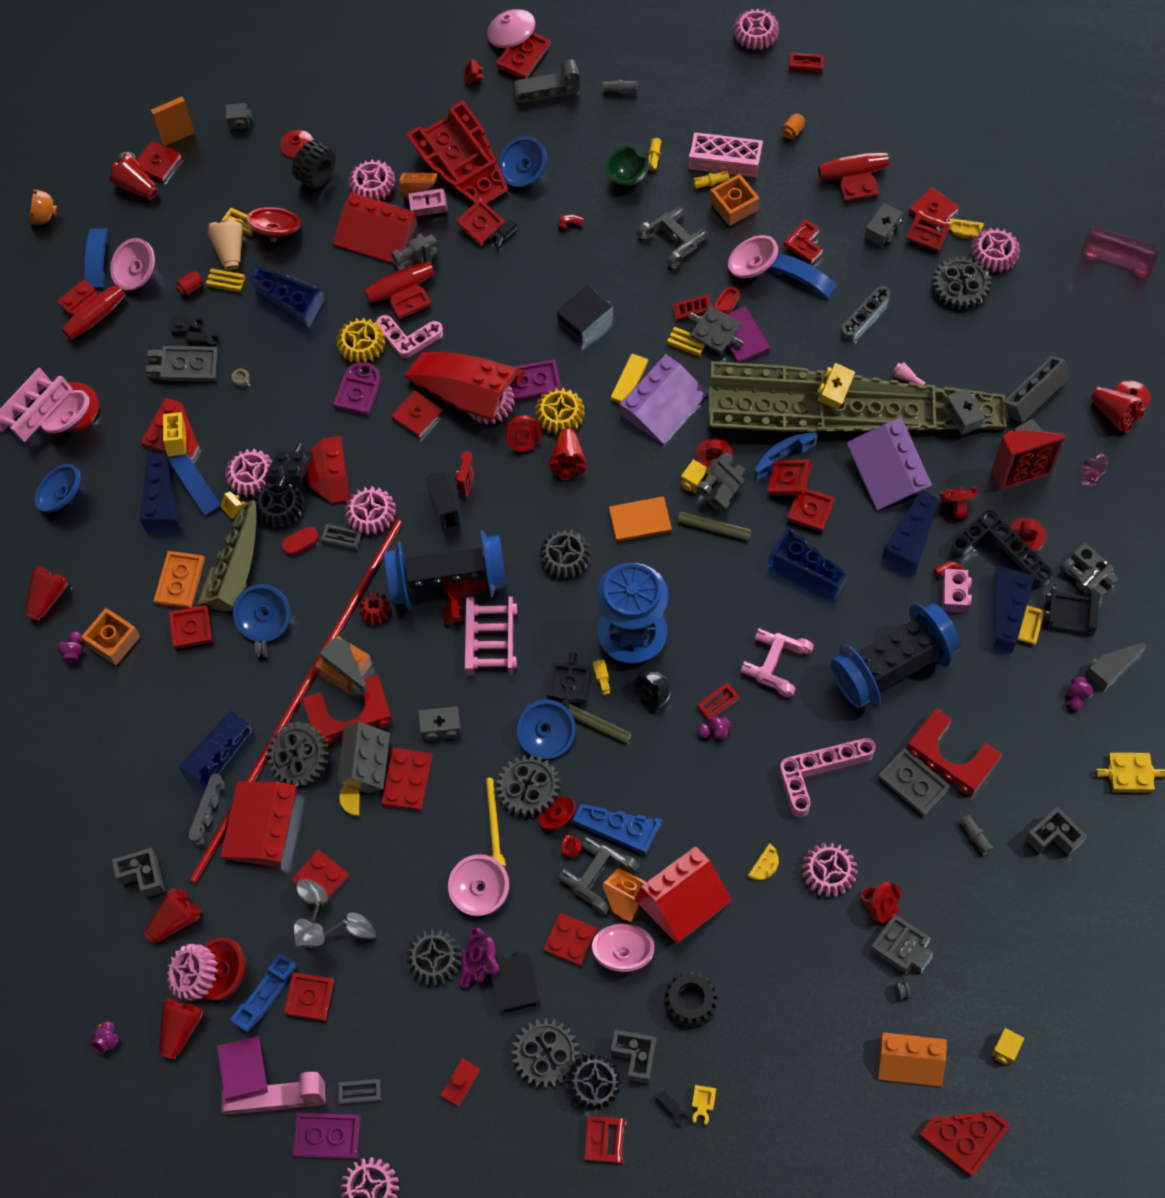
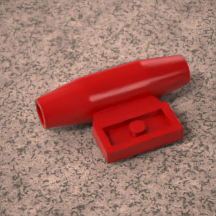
M863 153L837 158L819 165L818 175L820 180L842 179L840 188L844 202L876 197L879 195L876 179L871 173L889 167L888 154Z
M429 261L408 266L381 278L364 289L369 303L391 298V306L400 320L431 306L426 292L419 284L435 273Z
M82 280L57 301L64 311L69 315H73L62 328L63 333L72 340L90 330L114 310L126 296L125 292L116 284L97 295L96 290L85 280Z

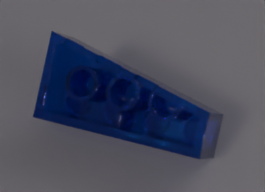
M260 265L256 266L250 278L256 291L310 328L325 299L320 288Z
M147 453L139 518L144 529H181L171 464L166 453Z
M924 490L920 492L885 545L883 558L914 575L916 574L939 498Z
M789 526L770 553L768 566L834 599L838 597L843 589L848 574L832 560L822 556L817 548H812L807 544L802 536H797Z
M997 565L994 573L993 647L1013 652L1035 576Z
M232 711L225 715L220 723L178 766L185 779L205 792L210 777L222 771L253 729L250 723Z

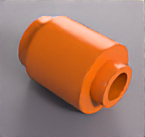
M800 114L791 115L781 127L783 135L786 138L794 139L804 127V117Z

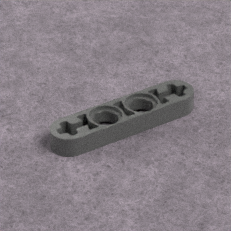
M877 287L842 325L841 335L844 339L853 340L888 303L890 290L887 287ZM885 294V296H881V298L878 301L879 295ZM873 304L876 306V309L869 310L866 306ZM862 316L865 318V321L858 322L855 318ZM854 325L852 332H851V331H850V332H846V330L849 331V330L852 328V326Z

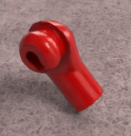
M572 214L560 216L558 219V226L566 228L567 223L580 227L584 223V218Z
M947 561L934 568L933 571L939 577L943 575L945 569L963 570V566L953 561Z

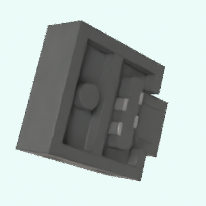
M894 914L871 946L872 953L906 975L911 968L921 974L933 958V952L926 948L930 942V937L896 914Z

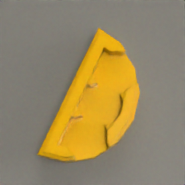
M948 219V222L952 223L951 233L962 239L976 237L978 233H981L984 223Z
M344 785L339 796L340 804L351 816L360 817V791Z
M770 843L747 878L763 881L770 878L776 872L779 864L776 849Z

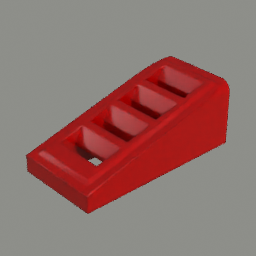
M709 295L673 304L675 320H688L691 312L700 317L704 315L711 305ZM681 308H683V314H680Z

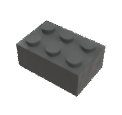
M359 721L344 726L337 783L367 794L382 790L384 787L390 733Z

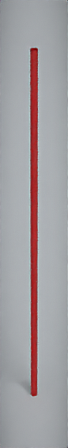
M396 519L323 648L341 632L383 559L384 552L388 550L403 524L400 520ZM320 653L272 734V738H277L276 731L282 732L281 726H287L317 674L315 665L321 658ZM271 738L246 781L255 782L269 757L267 753L272 752V749L268 747V745L274 744ZM231 807L189 878L190 882L197 883L227 830Z

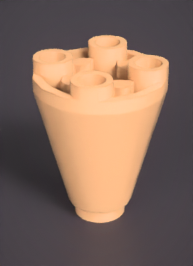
M227 218L224 222L209 223L208 235L225 270L232 271L238 269L243 235L242 224L235 222L234 218Z

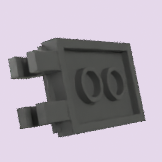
M163 346L162 350H148L147 352L149 363H159V365H146L147 378H158L161 381L216 382L217 347Z

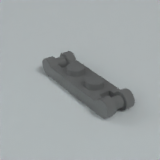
M213 774L210 777L191 826L189 838L195 846L203 845V833L206 826L210 825L212 809L216 808L218 803V793L225 788V783L219 774Z

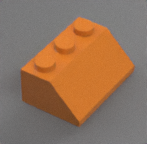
M882 1033L879 1047L878 1080L942 1087L946 1064L947 1039Z

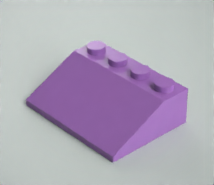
M665 355L620 403V415L664 445L709 393L681 364Z
M902 417L846 443L876 511L923 493L932 486Z

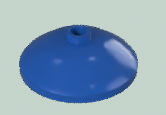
M528 136L516 138L508 143L501 152L498 167L505 182L519 188L529 186L537 181L546 167V150L537 139Z
M64 464L47 474L36 490L35 506L44 513L58 511L70 503L80 487L81 474L79 469L72 464Z
M266 584L253 585L242 591L235 601L233 608L234 622L238 630L250 640H259V642L274 640L286 630L290 621L289 603L283 593L273 586ZM264 608L268 611L267 615H264L262 612Z
M548 699L538 700L528 705L520 714L516 726L517 738L522 748L530 755L537 758L541 757V759H551L563 754L571 746L576 731L575 721L571 712L563 704ZM543 724L547 725V729L545 731H541V726Z

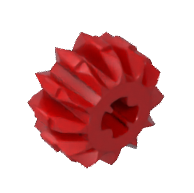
M377 591L373 596L371 593H368V598L362 597V603L358 605L360 609L359 614L365 622L370 620L372 625L375 621L381 624V619L387 620V614L391 613L390 601L386 600L384 594L380 596Z

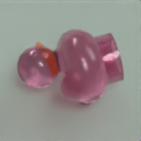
M1098 453L1094 459L1093 457L1086 458L1083 463L1084 477L1086 479L1097 481L1105 473L1108 458L1104 453Z

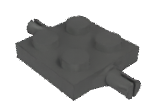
M711 305L701 317L693 312L690 313L688 319L697 323L691 333L692 338L720 354L731 343L740 349L742 348L744 341L736 338L741 322Z

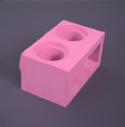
M443 189L409 194L410 210L416 213V217L448 212L446 195Z
M944 570L942 577V610L944 612L966 613L967 607L971 606V595H968V589H971V577H968V570ZM957 580L961 584H955L953 581ZM953 598H959L961 601L956 602Z

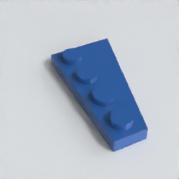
M581 804L572 820V824L646 856L662 824V819L655 818L653 820L642 815L632 816L621 811L616 813L607 811L605 808Z

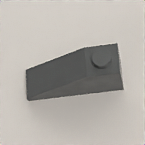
M335 636L320 651L322 661L364 694H367L368 689L350 649L351 645L342 638L340 640Z
M1146 644L1133 645L1102 655L1099 660L1094 659L1088 665L1089 671L1086 676L1105 691L1143 652Z

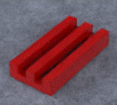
M791 53L789 70L823 73L824 56Z
M726 683L697 704V708L701 710L702 714L709 721L712 717H716L738 701L740 697ZM726 690L729 691L724 696L715 701L713 704H711L709 707H707L706 709L704 708L705 705L710 703L723 692H725ZM733 695L732 698H730L728 701H726L724 704H722L720 707H718L717 709H715L713 712H711V713L709 714V712H710L711 710H713L714 708H716L718 705H720L722 702H724L726 699H728L729 697H731V696Z

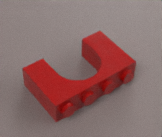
M378 675L364 679L368 689L367 694L363 693L365 707L360 716L351 721L341 722L333 719L328 714L322 692L303 698L310 725L315 726V730H320V736L326 738L322 742L323 744L331 745L334 741L342 740L344 726L358 721L379 729L386 728L389 724L393 723Z
M935 708L910 740L907 750L924 762L932 771L941 774L945 781L952 782L958 786L962 793L973 796L999 762L1002 754L985 743L976 756L968 763L953 764L946 761L940 755L937 743L950 727L952 719Z

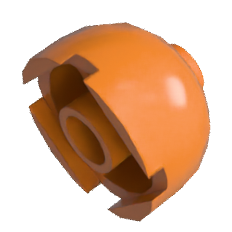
M33 189L29 224L43 225L48 223L52 216H55L57 206L53 205V199L48 193Z

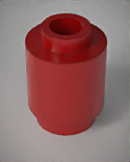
M196 271L189 272L176 281V289L181 295L185 294L188 296L201 286L203 280Z

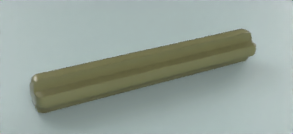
M680 512L678 515V522L744 540H749L751 535L750 529L685 512Z
M569 704V711L575 720L625 743L629 741L631 737L629 731Z

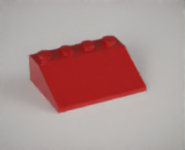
M350 193L343 207L332 245L392 264L391 252L395 250L401 252L406 249L417 226L416 213L408 209Z
M1028 430L1005 433L1002 436L991 470L999 490L1052 474L1066 438L1065 435Z
M237 781L221 858L281 869L296 797V785L280 782Z
M696 846L643 884L634 898L676 943H679L732 901L712 863Z

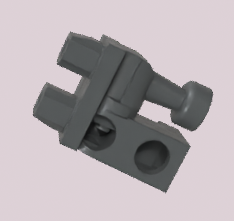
M420 233L416 235L417 238L410 240L409 247L401 252L399 250L391 252L392 265L395 272L408 266L428 261L432 265L431 259L438 256V251L435 247L437 246V241L431 234L423 237Z
M728 452L723 453L719 458L712 459L709 467L706 469L708 476L705 482H700L696 487L700 494L707 496L706 500L716 510L727 509L730 504L729 500L745 480L742 477L745 469L739 464L732 467L730 463L733 457ZM714 482H716V485L712 489L711 486Z
M1087 543L1079 547L1072 557L1068 558L1060 567L1062 572H1069L1077 580V588L1083 591L1085 596L1096 592L1100 593V599L1107 591L1100 584L1104 582L1109 588H1112L1118 581V577L1112 572L1114 567L1110 564L1108 565ZM1079 565L1084 571H1080L1075 566Z

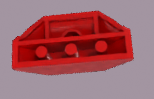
M342 436L323 438L309 450L313 455L308 466L309 486L330 504L345 503L350 498Z

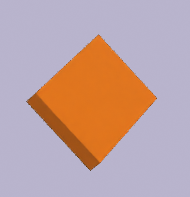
M183 96L151 109L163 146L195 133Z
M664 496L609 506L616 542L672 532Z
M167 551L153 601L154 604L184 609L192 608L205 557Z

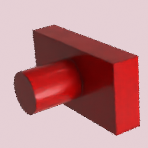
M462 1058L440 1096L459 1107L481 1069Z

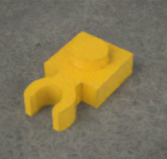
M695 1085L692 1108H696L698 1111L693 1115L694 1124H696L698 1116H703L705 1118L704 1125H708L709 1116L706 1112L707 1110L713 1111L716 1088Z

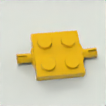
M1109 753V768L1096 769V777H1109L1112 784V792L1153 793L1155 790L1154 777L1165 778V769L1153 768L1150 753Z

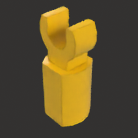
M605 660L594 661L593 669L597 683H600L602 695L610 694L609 675Z

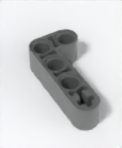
M572 59L564 61L561 64V72L515 81L512 84L516 102L526 103L578 92L580 90V76L576 61Z

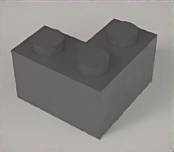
M1057 806L1029 831L1025 840L1039 854L1052 842H1055L1069 856L1084 842L1087 835Z
M152 848L112 859L116 879L121 885L138 881L140 891L145 898L165 892L158 858Z
M614 1030L611 1056L631 1059L628 1081L644 1084L650 1083L656 1037Z

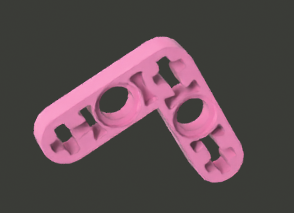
M382 315L377 319L378 327L382 328L385 339L402 358L411 357L443 335V327L437 321H432L406 336L390 316ZM382 323L388 324L389 330L385 325H382ZM395 333L400 335L396 340L390 338ZM417 337L425 338L421 343L415 341Z

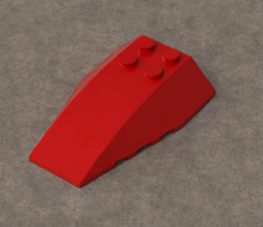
M464 101L449 108L448 116L423 130L419 126L406 134V137L423 160L474 204L479 199H482L487 204L508 191L504 177L497 165L495 155H493L490 148V143L485 136L483 126Z
M422 352L405 373L404 378L421 388L429 389L431 394L441 396L443 401L453 403L455 408L493 420L501 409L500 397L511 383L519 385L526 375V371L469 355Z

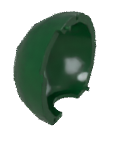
M627 145L618 148L610 155L605 169L607 176L612 182L620 186L629 187L635 186L644 179L648 173L650 163L646 156H640L633 147Z

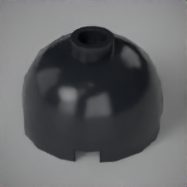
M646 671L639 674L633 680V691L635 695L639 694L642 700L638 701L646 709L654 711L661 708L669 700L671 695L670 682L660 672Z

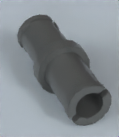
M622 80L614 82L603 81V92H618L619 94H622V92H638V82Z
M970 815L961 819L959 823L968 833L970 841H974L982 855L990 853L994 847L984 836V831L978 828Z

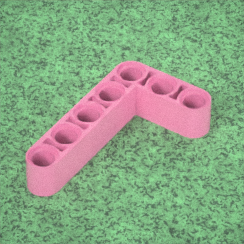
M863 738L785 758L781 762L780 777L792 814L795 817L803 818L809 812L810 799L803 780L804 777L870 761L875 751V743L871 739ZM866 747L870 752L865 753L861 748ZM848 752L851 755V757L846 758L842 755V753ZM829 757L832 759V762H825L822 758ZM811 762L813 766L806 767L803 763ZM789 766L792 767L794 771L787 772L784 768ZM797 785L800 789L795 791L790 786ZM802 803L806 808L799 809L796 807V804Z
M304 1072L299 1074L300 1082L267 1085L268 1093L227 1103L223 1090L221 1091L222 1114H241L326 1104L325 1081L318 1072Z

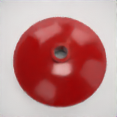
M264 207L251 211L247 215V224L261 235L279 238L297 231L300 227V219L296 214L288 210Z
M218 937L210 940L203 946L211 950V953L215 955L214 960L218 963L215 966L218 972L214 974L217 980L212 981L213 988H208V994L203 995V997L210 1000H222L230 996L239 986L245 968L244 955L240 946L229 938Z

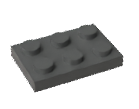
M905 747L878 775L881 781L923 816L931 810L951 787Z

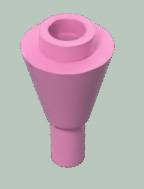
M904 362L902 365L898 363L893 370V373H895L894 377L897 379L917 383L920 386L925 384L924 381L916 377L914 372Z

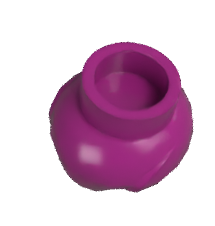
M78 632L70 633L68 637L69 642L61 641L58 645V653L63 657V662L65 663L77 662L78 656L83 651V647L79 643L84 641Z
M1076 677L1071 679V685L1067 689V694L1071 698L1067 705L1074 711H1078L1083 707L1081 699L1092 696L1093 689L1087 683L1086 678Z
M726 716L722 718L712 717L708 725L701 724L697 733L701 738H707L712 732L716 739L723 740L728 732L732 730V726Z
M105 1021L97 1026L98 1029L93 1032L92 1042L90 1043L92 1050L98 1054H104L106 1051L114 1049L118 1042L117 1034H113L114 1024L110 1021Z

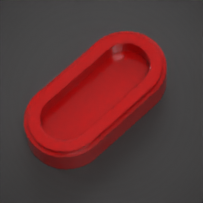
M735 287L724 289L714 303V308L727 315L730 314L740 299L739 290Z
M305 527L286 537L282 542L284 552L288 555H296L315 545L318 541V533L313 527Z

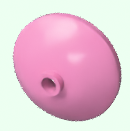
M513 9L505 11L492 20L487 29V38L495 47L509 48L516 46L528 39L535 29L534 17L525 10Z
M766 235L754 236L745 240L731 253L728 260L729 270L734 276L739 278H751L762 274L770 268L778 255L776 241Z
M132 238L123 242L117 248L110 267L111 277L115 284L124 290L132 291L142 287L148 281L155 264V256L150 244L142 239Z
M82 390L71 391L41 424L42 428L48 433H61L76 426L88 410L89 396Z
M472 855L461 860L453 868L448 881V891L452 902L459 910L472 916H485L500 908L506 900L509 892V878L505 868L496 859L487 855ZM479 885H484L482 891L477 890Z
M615 924L597 933L593 939L592 952L597 962L613 971L629 972L640 969L650 962L654 955V941L648 932L638 926Z

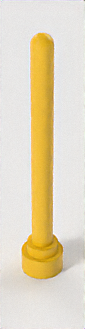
M487 778L486 789L492 844L491 857L499 861L506 868L505 858L500 853L494 780Z

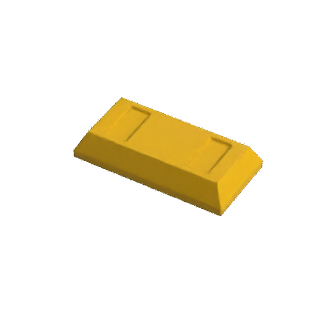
M1026 605L1017 640L1036 645L1045 610Z

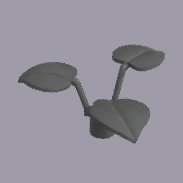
M298 880L296 884L298 896L306 903L315 904V909L310 921L298 919L293 927L295 948L320 947L323 945L325 937L342 925H346V931L352 936L362 939H375L376 934L371 923L358 913H348L346 920L339 922L323 933V927L314 923L320 906L319 903L325 904L328 900L327 893L321 885L312 880Z

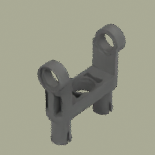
M680 205L670 213L662 214L651 223H643L637 230V234L642 239H649L662 229L679 245L667 259V264L671 268H676L687 254L697 248V244L709 237L708 232L704 231V228H700L693 235H689L675 222L686 214Z
M587 836L585 838L586 841L582 842L581 848L595 855V859L582 878H578L564 869L562 871L563 874L559 875L558 880L571 887L573 893L589 902L594 910L602 915H606L610 906L603 901L602 897L592 892L590 888L609 861L625 871L629 870L631 872L637 870L639 863L628 855L623 856L607 845L601 846Z

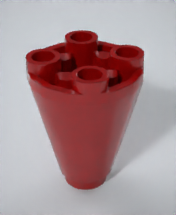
M126 153L119 163L115 162L111 166L110 171L112 173L109 181L112 184L149 200L153 199L157 194L158 189L131 154Z
M1101 387L1096 388L1091 395V400L1094 401V404L1118 430L1128 433L1137 419L1140 420L1145 413V410L1142 409L1143 400L1139 397Z
M564 428L559 433L549 459V469L551 472L564 481L579 476L586 471V460L577 434L572 428Z
M36 566L35 569L33 568L25 615L37 621L41 617L43 618L67 589L69 580L56 573L51 576V572L40 566Z
M171 889L147 924L146 930L143 933L153 944L164 940L199 919V914L202 911L197 905L191 904L187 900L188 895L182 889L178 891Z
M166 997L162 1003L159 1055L175 1059L176 1055H179L202 1019L203 1009L187 1002L184 1005L178 1002V1000Z

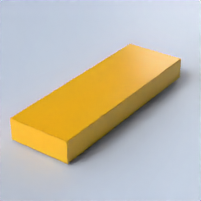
M631 354L611 395V401L621 403L638 385L648 365V359Z

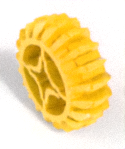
M363 317L361 321L356 318L355 322L349 320V325L343 324V329H339V335H337V348H339V353L343 355L345 360L349 359L351 363L356 360V363H359L360 361L367 362V360L373 362V357L379 358V353H383V347H385V335L382 328L378 327L377 322L373 323L371 319L366 322ZM369 334H371L375 339L371 340ZM348 342H351V344L353 345V348H351L350 346H348L347 343H348Z
M563 387L561 391L555 388V392L548 390V395L542 394V399H538L535 406V417L543 430L547 429L548 433L554 431L555 435L564 430V428H574L577 430L578 424L582 423V418L584 417V405L581 398H578L577 393L572 394L571 389L565 392Z

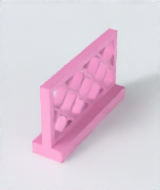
M694 133L688 169L713 173L727 170L730 175L740 174L741 176L757 178L763 141ZM697 139L705 140L706 142L700 144ZM715 142H722L723 144L717 146ZM732 144H739L740 146L734 148ZM710 145L713 149L707 151L705 147ZM758 146V148H756L753 151L749 147ZM728 148L730 151L724 153L722 150ZM745 150L747 154L742 156L739 152Z

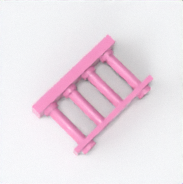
M38 368L0 408V432L3 433L9 426L15 435L25 442L68 396L73 388L62 376H58L51 382L42 369ZM47 387V389L41 395H39L43 388ZM34 400L35 402L29 408H27L30 402ZM20 413L23 414L17 421H14Z
M466 597V676H474V669H478V667L508 666L509 675H513V668H517V659L513 657V615H517V604H513V597H509V606H479V604H475L474 597ZM508 613V623L478 624V622H475V616H479V614ZM478 631H508V641H478V639H475V633H478ZM478 649H508V659H478V657H475V651H478Z

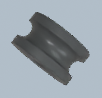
M263 640V642L255 641L256 658H259L261 655L267 657L266 640Z
M904 980L901 984L896 982L895 986L899 1000L903 1001L905 997L911 999L907 980Z

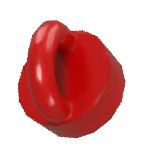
M570 835L565 836L561 842V852L571 858L577 856L581 850V841Z

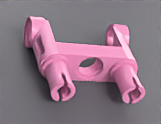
M759 628L755 640L771 645L770 652L764 665L761 667L744 661V666H742L740 673L754 677L759 683L777 689V692L785 697H793L796 688L788 683L789 681L772 675L783 648L801 655L802 653L811 654L814 644L806 639L800 638L796 640L780 633L772 634Z

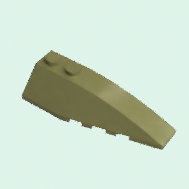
M255 501L242 504L232 524L234 530L226 536L224 542L227 544L222 551L218 552L216 558L219 560L215 568L211 567L197 603L198 606L207 605L209 609L228 612L233 610L237 597L244 591L255 543Z

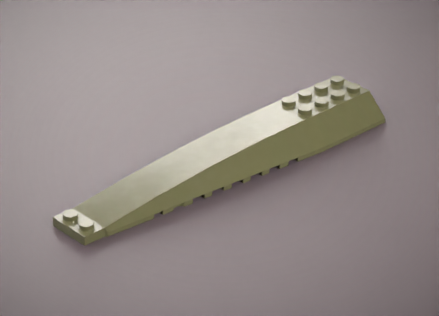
M711 361L708 406L709 427L781 432L868 431L902 417L907 430L958 429L946 410L944 403L948 395L963 389L944 387L943 389L936 388L935 385L920 386L912 382L905 384L898 383L897 380L889 382L882 381L880 378L866 379L862 378V376L854 375L842 405L835 409L817 400L820 395L817 391L821 383H825L826 378L824 374L826 371L817 370V372H813L805 368ZM968 390L970 394L974 395L976 404L985 414L984 422L978 429L1005 430L1007 427L1006 408L1003 403L1005 395Z

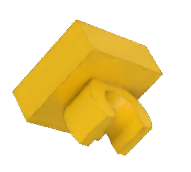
M231 492L224 494L220 507L233 519L237 516L242 504L245 502L239 501V495H233Z

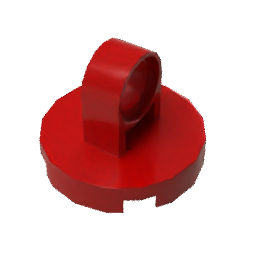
M530 416L515 417L507 424L504 432L507 444L517 452H526L533 449L537 441L541 440L542 435L540 425Z
M710 438L700 443L697 447L695 458L697 462L709 467L712 459L719 458L723 453L727 452L733 457L732 448L724 440Z
M964 487L945 490L944 493L939 492L940 501H953L954 514L957 520L966 519L968 516L966 499L978 496L976 487H970V491H966Z
M1020 518L1010 525L1034 552L1043 547L1046 532L1038 521L1031 518ZM1012 545L1015 548L1014 551L1021 549L1018 545Z
M884 882L877 888L870 887L863 890L861 899L864 905L870 908L871 917L875 921L889 923L894 914L897 915L900 909L897 903L898 899H902V894L898 885ZM873 895L871 900H866L867 897Z

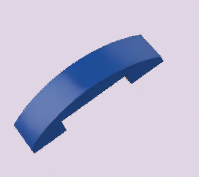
M108 228L90 229L87 238L85 281L94 289H104L105 273L103 268L105 245H108Z
M778 254L774 263L768 268V270L780 276L785 273L812 287V292L826 299H829L837 287V284L824 273L791 256Z
M816 432L792 436L772 447L759 461L755 469L754 479L758 481L771 473L772 463L796 448L803 453L816 445L818 437Z
M188 453L168 456L176 473L204 515L207 516L219 508L221 504L202 478Z
M279 953L267 969L268 973L246 1003L241 1004L230 1019V1022L248 1032L273 1004L297 964Z

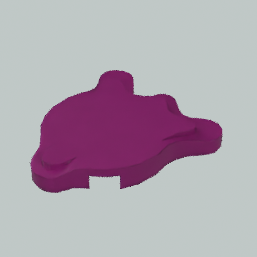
M477 927L471 929L467 942H470L467 950H462L463 972L459 986L465 989L470 987L473 979L482 982L487 974L495 975L499 970V965L495 961V944L492 938L484 934L482 929Z

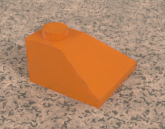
M402 173L399 179L401 197H406L409 200L410 193L427 191L435 183L437 173Z
M620 867L603 883V889L613 913L619 915L623 920L632 922L642 908L634 898L640 887L646 882Z

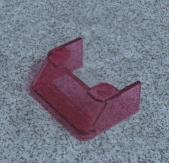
M1091 225L1079 255L1090 261H1093L1095 258L1130 269L1135 272V276L1145 279V277H1150L1161 248Z

